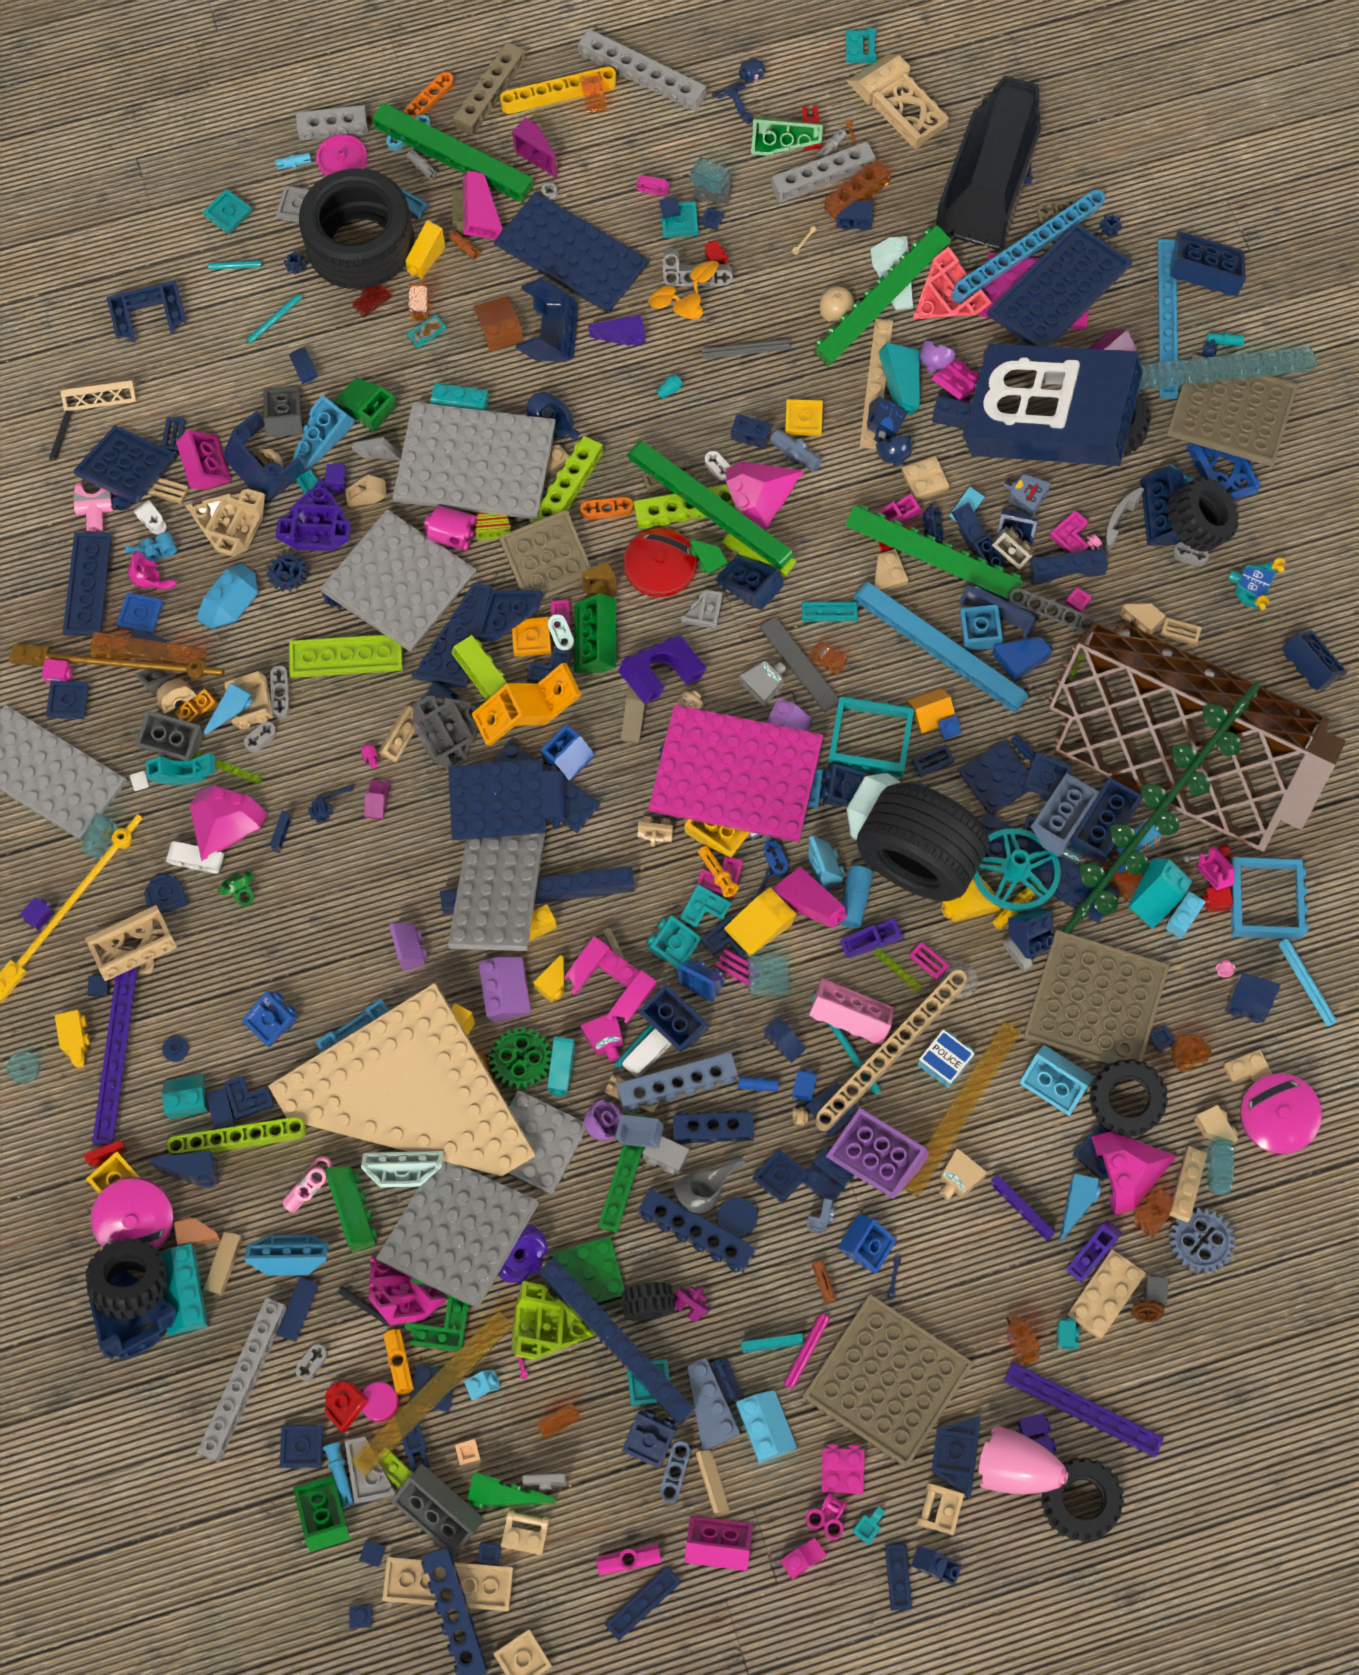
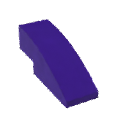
M892 918L877 926L874 924L839 941L848 959L880 949L905 937L898 921Z

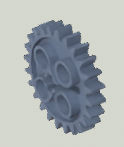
M1197 1208L1195 1214L1192 1211L1191 1219L1188 1223L1176 1219L1175 1223L1177 1226L1172 1225L1171 1230L1175 1232L1170 1233L1168 1236L1174 1239L1168 1244L1175 1247L1171 1254L1177 1253L1178 1256L1175 1258V1261L1181 1259L1183 1261L1181 1267L1187 1264L1188 1272L1195 1268L1196 1274H1199L1201 1269H1203L1205 1275L1208 1274L1209 1269L1212 1273H1215L1216 1266L1221 1270L1224 1267L1223 1263H1229L1227 1257L1234 1255L1230 1250L1235 1249L1236 1246L1230 1242H1233L1236 1237L1229 1235L1234 1230L1226 1228L1229 1221L1221 1222L1223 1215L1219 1218L1215 1217L1216 1211L1210 1215L1208 1208L1203 1213H1201L1200 1208ZM1195 1224H1203L1205 1231L1197 1230ZM1210 1228H1213V1232L1194 1255H1191L1190 1252ZM1212 1236L1219 1237L1221 1244L1213 1243ZM1189 1238L1192 1241V1246H1186L1183 1243V1239ZM1199 1252H1206L1209 1256V1259L1203 1260L1200 1257Z

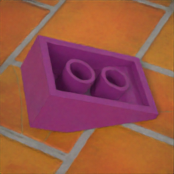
M524 118L512 131L514 152L556 178L558 176L556 155L537 123Z

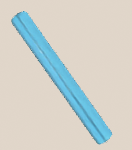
M1288 939L1282 940L1279 943V947L1326 1026L1333 1025L1337 1019Z

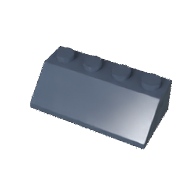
M1066 773L1031 826L1042 847L1060 857L1100 792Z

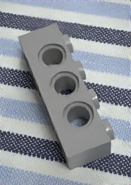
M365 105L296 113L297 131L300 140L368 133Z

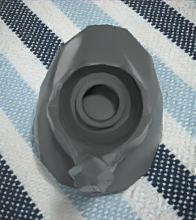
M736 1157L731 1163L725 1164L717 1170H703L682 1177L673 1185L675 1195L690 1212L702 1214L710 1211L719 1201L723 1191L722 1186L727 1177L736 1169L743 1167L746 1160L743 1157Z

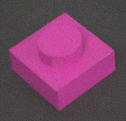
M1076 587L1067 598L1065 604L1078 612H1082L1092 597Z

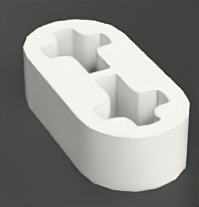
M708 452L705 455V466L720 482H726V475H721V469L723 472H726V469L731 466L718 452ZM710 458L716 459V464L713 461L710 462Z

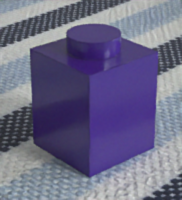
M326 464L325 485L327 490L334 494L346 492L347 471L345 464Z
M34 897L20 913V916L25 922L37 931H40L54 913L50 909L51 905L46 900L42 899L40 901Z

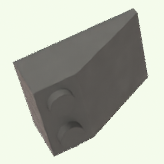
M299 386L263 389L266 436L279 437L303 434Z

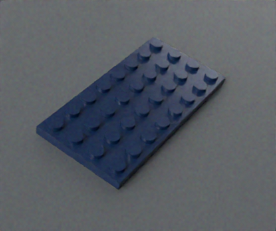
M534 192L494 240V244L608 314L649 264L648 258L537 192Z
M1075 224L987 311V316L1031 346L1051 347L1132 265V261L1078 224Z

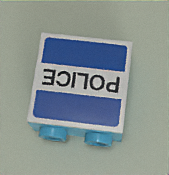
M942 1030L920 1057L918 1066L950 1089L971 1063L975 1053L967 1044L959 1042L954 1034Z

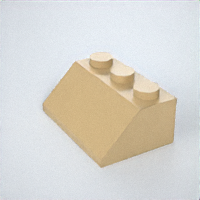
M887 54L848 79L847 83L870 105L873 93L881 91L904 73L909 76L910 66L900 55Z

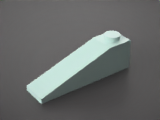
M907 236L889 237L871 248L872 266L879 278L881 276L885 278L889 274L887 270L893 264L897 266L901 262L899 258L905 252L909 254ZM911 283L891 302L895 310L913 309Z

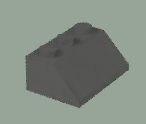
M147 710L135 746L189 762L199 750L205 733H203L204 729L200 725Z

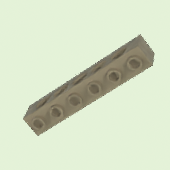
M506 42L504 47L499 49L497 57L490 62L489 68L481 75L478 84L473 86L471 94L468 98L464 99L460 110L455 112L453 117L455 128L474 136L499 100L500 95L506 90L526 61L524 49L509 42Z

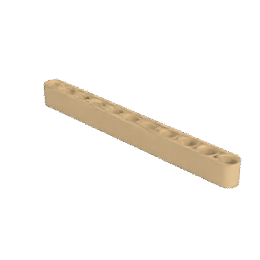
M953 971L824 1105L816 1117V1126L819 1130H830L963 991L967 982V976L963 971ZM958 978L962 983L959 985L955 984L953 979ZM946 992L949 997L943 998L939 993ZM929 1005L934 1006L936 1011L930 1012L926 1007ZM920 1019L923 1025H915L913 1020ZM907 1033L910 1038L903 1039L900 1034ZM894 1047L897 1052L889 1053L887 1048ZM881 1061L884 1066L876 1067L873 1062ZM866 1074L870 1077V1080L863 1081L860 1076ZM853 1088L857 1091V1094L849 1095L847 1090ZM840 1102L844 1108L836 1109L833 1104ZM826 1116L830 1119V1122L824 1124L820 1121V1118Z

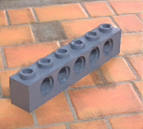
M730 1052L621 1082L616 1085V1090L622 1110L632 1112L638 1110L641 1105L654 1106L658 1104V1100L666 1099V1101H672L677 1099L678 1095L685 1094V1096L695 1094L696 1090L703 1088L707 1091L721 1083L723 1085L732 1084L737 1079L738 1073ZM717 1069L721 1075L717 1077L712 1076L710 1071ZM698 1074L702 1080L695 1082L691 1079V1076ZM674 1080H680L683 1083V1085L681 1087H675L672 1084V1082ZM661 1085L664 1090L658 1093L654 1091L653 1087ZM637 1090H641L644 1092L645 1096L642 1098H637L634 1095V1092Z

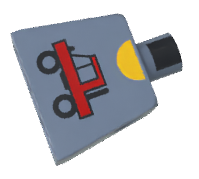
M1023 474L1018 482L1008 478L1004 484V488L1011 491L1009 502L1030 517L1034 516L1048 495L1051 486L1046 481Z

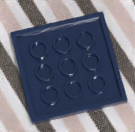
M114 425L74 469V475L137 504L177 459V455L166 448Z

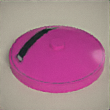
M1276 1073L1258 1079L1247 1089L1240 1106V1119L1246 1135L1259 1148L1271 1153L1288 1154L1301 1150L1315 1138L1321 1125L1322 1111L1316 1093L1305 1081L1290 1074Z
M127 1177L116 1180L106 1186L94 1202L91 1211L93 1234L102 1247L107 1243L109 1245L113 1244V1241L118 1239L119 1241H124L125 1238H131L133 1241L136 1239L143 1240L144 1244L148 1242L153 1245V1248L159 1249L167 1240L172 1229L174 1218L172 1204L163 1189L147 1179Z

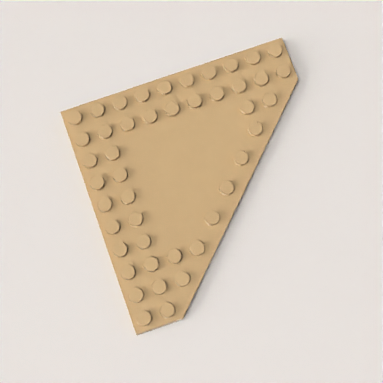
M436 983L268 1085L286 1118L297 1117L305 1125L407 1152L443 1151V1161L501 1177L537 1156Z

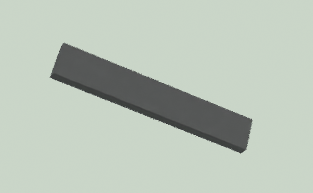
M776 617L760 626L762 633L825 713L838 705V697Z

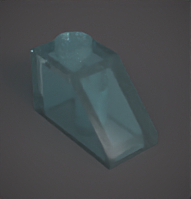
M97 812L95 813L86 830L82 853L100 860L112 839V834L118 828L113 819Z

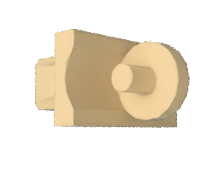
M644 816L643 820L639 821L637 838L651 841V846L655 847L656 841L672 842L673 826H671V820L663 819L660 824L653 823L654 819L652 817Z

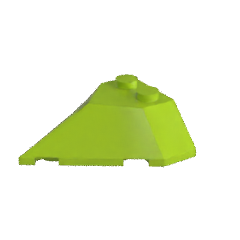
M527 1281L522 1282L514 1310L511 1347L515 1356L537 1360L591 1338L595 1334L560 1299L556 1300L550 1295L545 1286Z

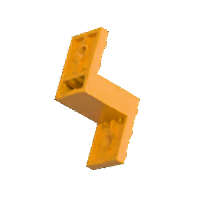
M561 663L538 684L507 683L476 709L472 716L486 746H492L514 726H546L582 694L567 663ZM559 685L561 686L560 694L558 693ZM493 715L495 717L494 724L492 723Z

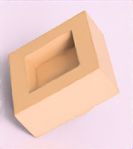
M475 1439L455 1445L460 1466L481 1460Z

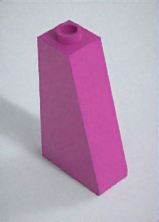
M467 171L463 179V234L496 239L502 231V226L485 175L475 171Z
M801 867L797 868L772 888L792 910L830 928L840 924L847 917L844 906Z

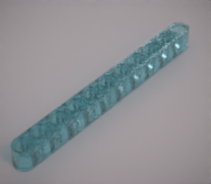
M1301 347L1141 365L1143 375L1139 390L1307 372L1315 369L1318 362L1312 348Z

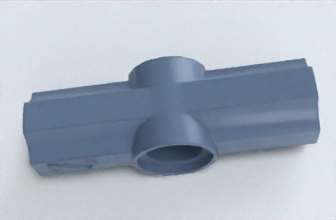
M781 429L773 433L770 443L783 451L791 462L800 463L812 473L819 468L822 458L810 451L802 440L798 438L793 439Z

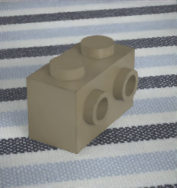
M1005 526L993 539L992 546L1020 570L1032 557L1033 547L1026 540L1022 541L1014 529H1009Z

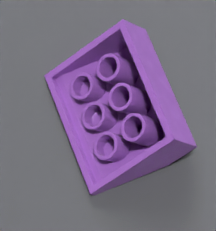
M861 1108L856 1112L826 1156V1158L892 1199L912 1180L929 1157L925 1147Z

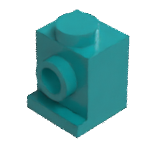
M1062 1318V1321L1059 1320L1057 1323L1056 1349L1077 1350L1079 1342H1075V1340H1079V1328H1076L1075 1319Z

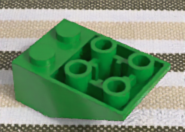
M355 377L333 401L335 405L373 432L397 408L394 395L381 386Z

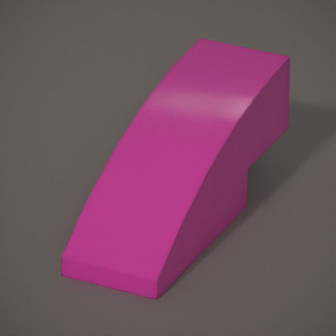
M911 493L897 503L893 501L878 511L886 516V520L892 522L894 519L903 524L923 513Z

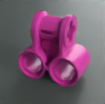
M829 1492L821 1507V1511L819 1509H812L807 1513L805 1519L807 1527L811 1530H819L823 1526L825 1527L824 1534L826 1538L832 1541L838 1540L843 1533V1525L838 1519H840L848 1502H841L832 1497V1494ZM813 1514L820 1516V1524H811L809 1517ZM833 1524L837 1525L840 1530L839 1534L834 1536L828 1532V1527Z

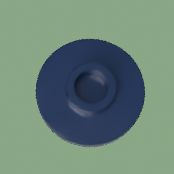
M180 1036L168 1038L162 1046V1053L170 1062L182 1061L189 1052L188 1043Z

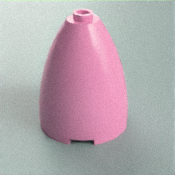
M995 1426L992 1429L991 1434L993 1436L989 1442H985L979 1464V1473L983 1476V1481L980 1483L982 1488L1009 1494H1037L1060 1488L1063 1484H1066L1068 1472H1066L1065 1466L1045 1447L1016 1431L1001 1426Z

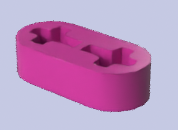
M639 176L636 183V188L639 191L662 196L668 194L670 187L668 181L649 176Z

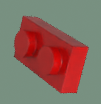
M119 1140L83 1154L89 1166L96 1167L102 1165L105 1160H108L116 1152L122 1157L123 1153L128 1151L124 1142Z

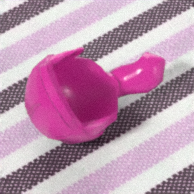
M135 551L132 554V560L128 566V576L134 585L140 588L154 587L160 590L175 588L176 582L173 579L164 581L159 579V572L155 569L157 564L154 561L146 559L140 551Z

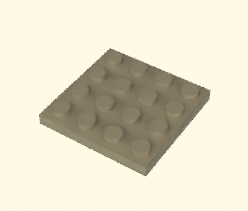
M567 510L498 537L519 589L541 590L543 593L542 600L583 584L582 573L591 569Z

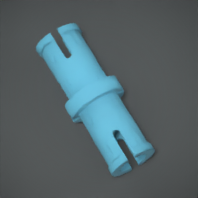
M309 152L299 155L290 154L289 157L275 159L277 170L311 164Z

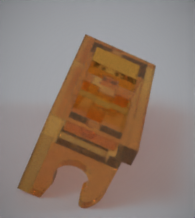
M600 74L581 77L580 83L587 113L608 110Z

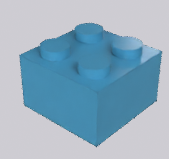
M997 605L960 608L959 618L963 648L965 650L992 649L995 645L1002 644V631Z

